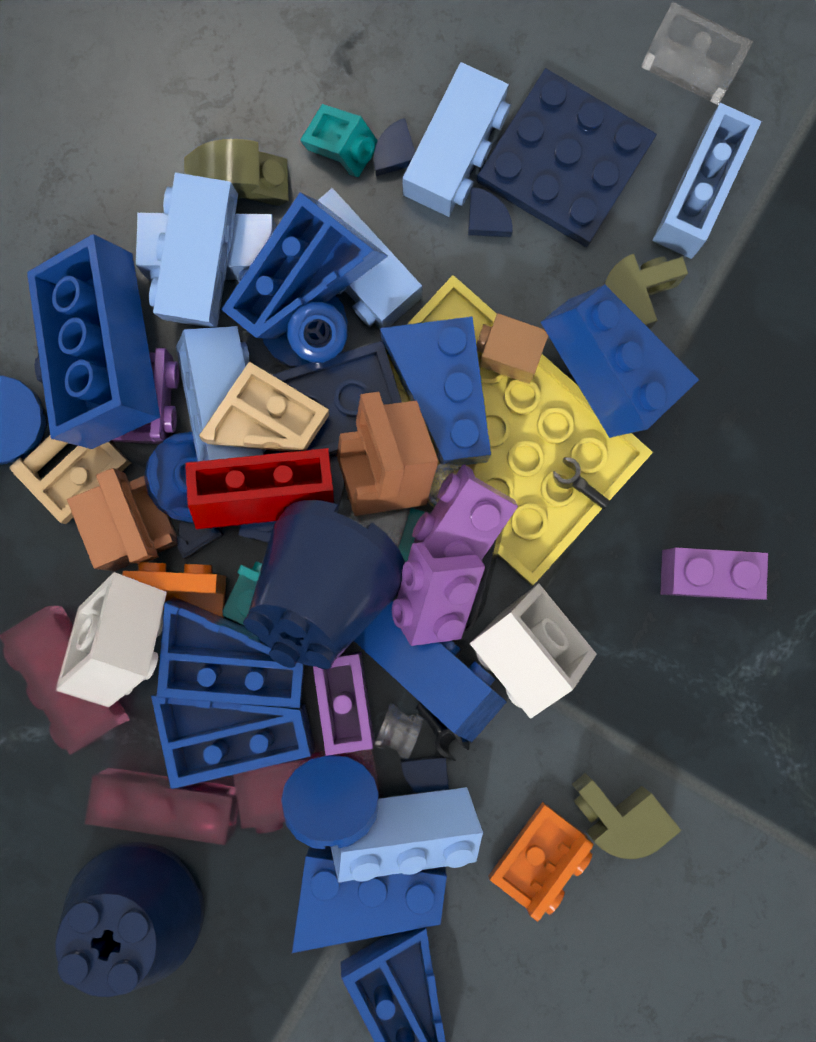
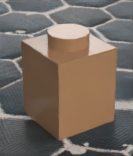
M497 313L493 326L483 324L476 344L477 351L483 353L479 367L530 384L535 375L548 334L545 329Z

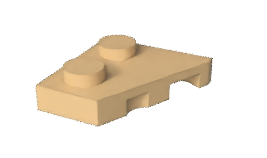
M248 362L199 436L203 442L212 445L287 452L305 451L328 418L329 409L253 363Z

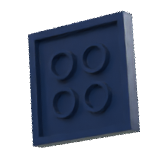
M545 68L479 172L477 183L587 248L657 134Z

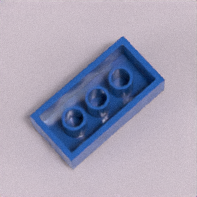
M92 234L28 271L27 276L51 439L94 449L161 418L132 253Z

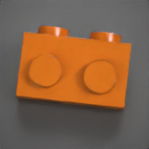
M141 562L138 564V571H123V576L166 591L165 602L176 597L224 618L226 576L212 574V565L184 564V573L166 572V563Z
M542 802L488 875L489 880L524 906L529 916L538 922L545 912L550 915L558 908L565 895V891L562 889L571 876L574 874L577 877L587 868L593 854L590 850L594 844L586 834Z

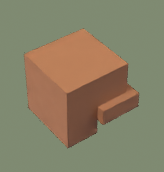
M379 392L361 394L356 419L358 431L341 433L337 450V459L354 516L426 505L438 465V458L418 402L409 401L383 405Z
M111 468L96 475L100 486L67 499L94 569L116 571L133 563L149 562L159 557L157 553L178 545L177 535L170 517L160 511L149 497L144 476L129 482L125 473Z

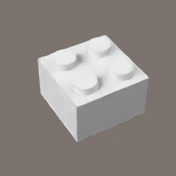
M116 572L109 576L78 607L56 691L110 707L124 695H129L133 688L143 680H148L152 676L158 661V653L153 651L156 638L161 634L163 628V607L167 592Z
M539 583L500 612L470 643L476 651L480 663L494 673L506 688V693L512 703L522 708L530 719L571 692L597 655Z

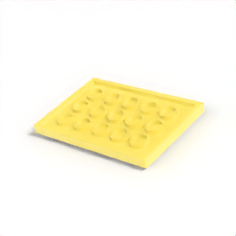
M452 275L408 324L473 316L477 344L483 324L492 327L497 313ZM477 351L478 361L480 363L483 353ZM387 354L401 401L409 402L408 394L405 392ZM543 354L530 384L479 367L491 456L486 463L466 465L473 470L476 478L516 501L518 508L504 527L498 556L531 586L541 578L602 510V508L575 488L563 489L557 486L553 479V471L558 473L563 479H570L575 475L574 470L563 463V458L571 457L575 459L581 468L580 476L608 500H611L653 453L632 433L609 438L579 386ZM438 460L429 494L439 501L438 492L442 483L449 474L453 473L456 475L461 466L442 468Z

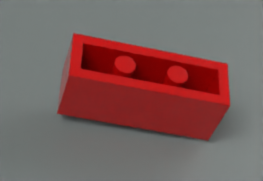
M328 448L185 463L188 508L196 529L277 521L287 506L303 500H320L334 503Z

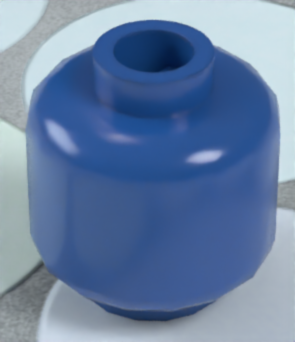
M323 301L309 302L300 306L291 315L287 324V339L292 350L300 358L311 363H324L334 359L343 350L347 341V325L343 315L334 306ZM312 322H317L315 328H308ZM322 324L325 327L324 335L319 331ZM308 333H316L318 339L310 337Z

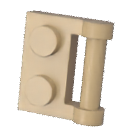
M49 436L24 460L18 458L9 468L60 523L67 524L73 518L67 502L68 498L100 486L96 478L97 474L111 468L122 472L131 464L111 441L94 449L77 446L41 479L37 472L68 444L51 439Z

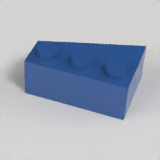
M300 192L221 310L254 337L277 339L287 332L288 321L300 306L314 301H329L387 258L388 255L320 201Z
M605 284L568 299L540 322L609 438L648 429L699 381Z
M473 316L380 328L381 341H383L386 353L389 355L405 392H407L410 401L418 402L436 456L442 468L488 462L491 450Z
M176 597L171 598L164 604L157 697L300 708L305 665L296 663L295 667L289 668L275 662L269 654L271 648L242 625Z
M392 601L354 642L454 734L473 742L507 703L505 699L490 687L496 679L475 661L469 668L460 661L456 655L461 649L453 641L411 646L401 628H398L394 623Z
M157 694L151 695L171 789L310 757L315 750L305 704H300V708L162 698L157 697Z
M325 846V849L309 847L305 857L292 953L441 925L447 879L446 867L426 869L411 875L399 873L378 876L363 882L356 880L338 882L331 847Z
M426 927L386 935L340 962L341 978L374 1042H446Z

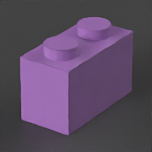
M676 547L662 550L660 595L766 600L768 553Z
M362 652L340 655L330 669H321L313 666L326 756L373 749L375 741Z

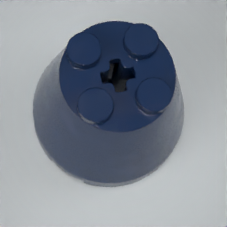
M303 500L292 503L284 509L272 528L251 605L243 625L249 632L256 635L271 648L269 652L271 658L282 666L293 668L296 663L321 669H330L334 661L394 600L400 590L402 569L405 561L396 544L373 522L366 528L358 522L339 514L338 504L320 500Z
M129 842L116 845L102 852L79 871L66 894L55 944L58 974L66 984L73 985L78 990L92 996L113 997L127 994L133 990L161 981L184 963L197 943L202 930L204 900L201 888L198 889L193 876L180 862L181 858L178 855L156 844Z

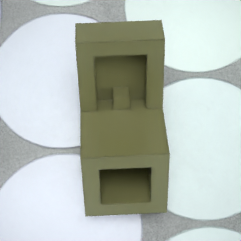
M244 139L215 140L198 146L184 157V174L230 181L238 193V200L246 198L276 206H281L289 201L287 158L260 152L258 142Z
M629 255L613 267L603 285L605 284L651 329L658 320L649 296L675 288L688 274L683 257L667 261L665 256L658 257L642 264L640 270L635 255Z
M586 773L572 783V786L580 794L574 800L575 804L591 823L597 818L600 819L586 832L608 854L623 859L643 858L658 851L682 831L653 794L643 786L639 787L624 801L614 807Z

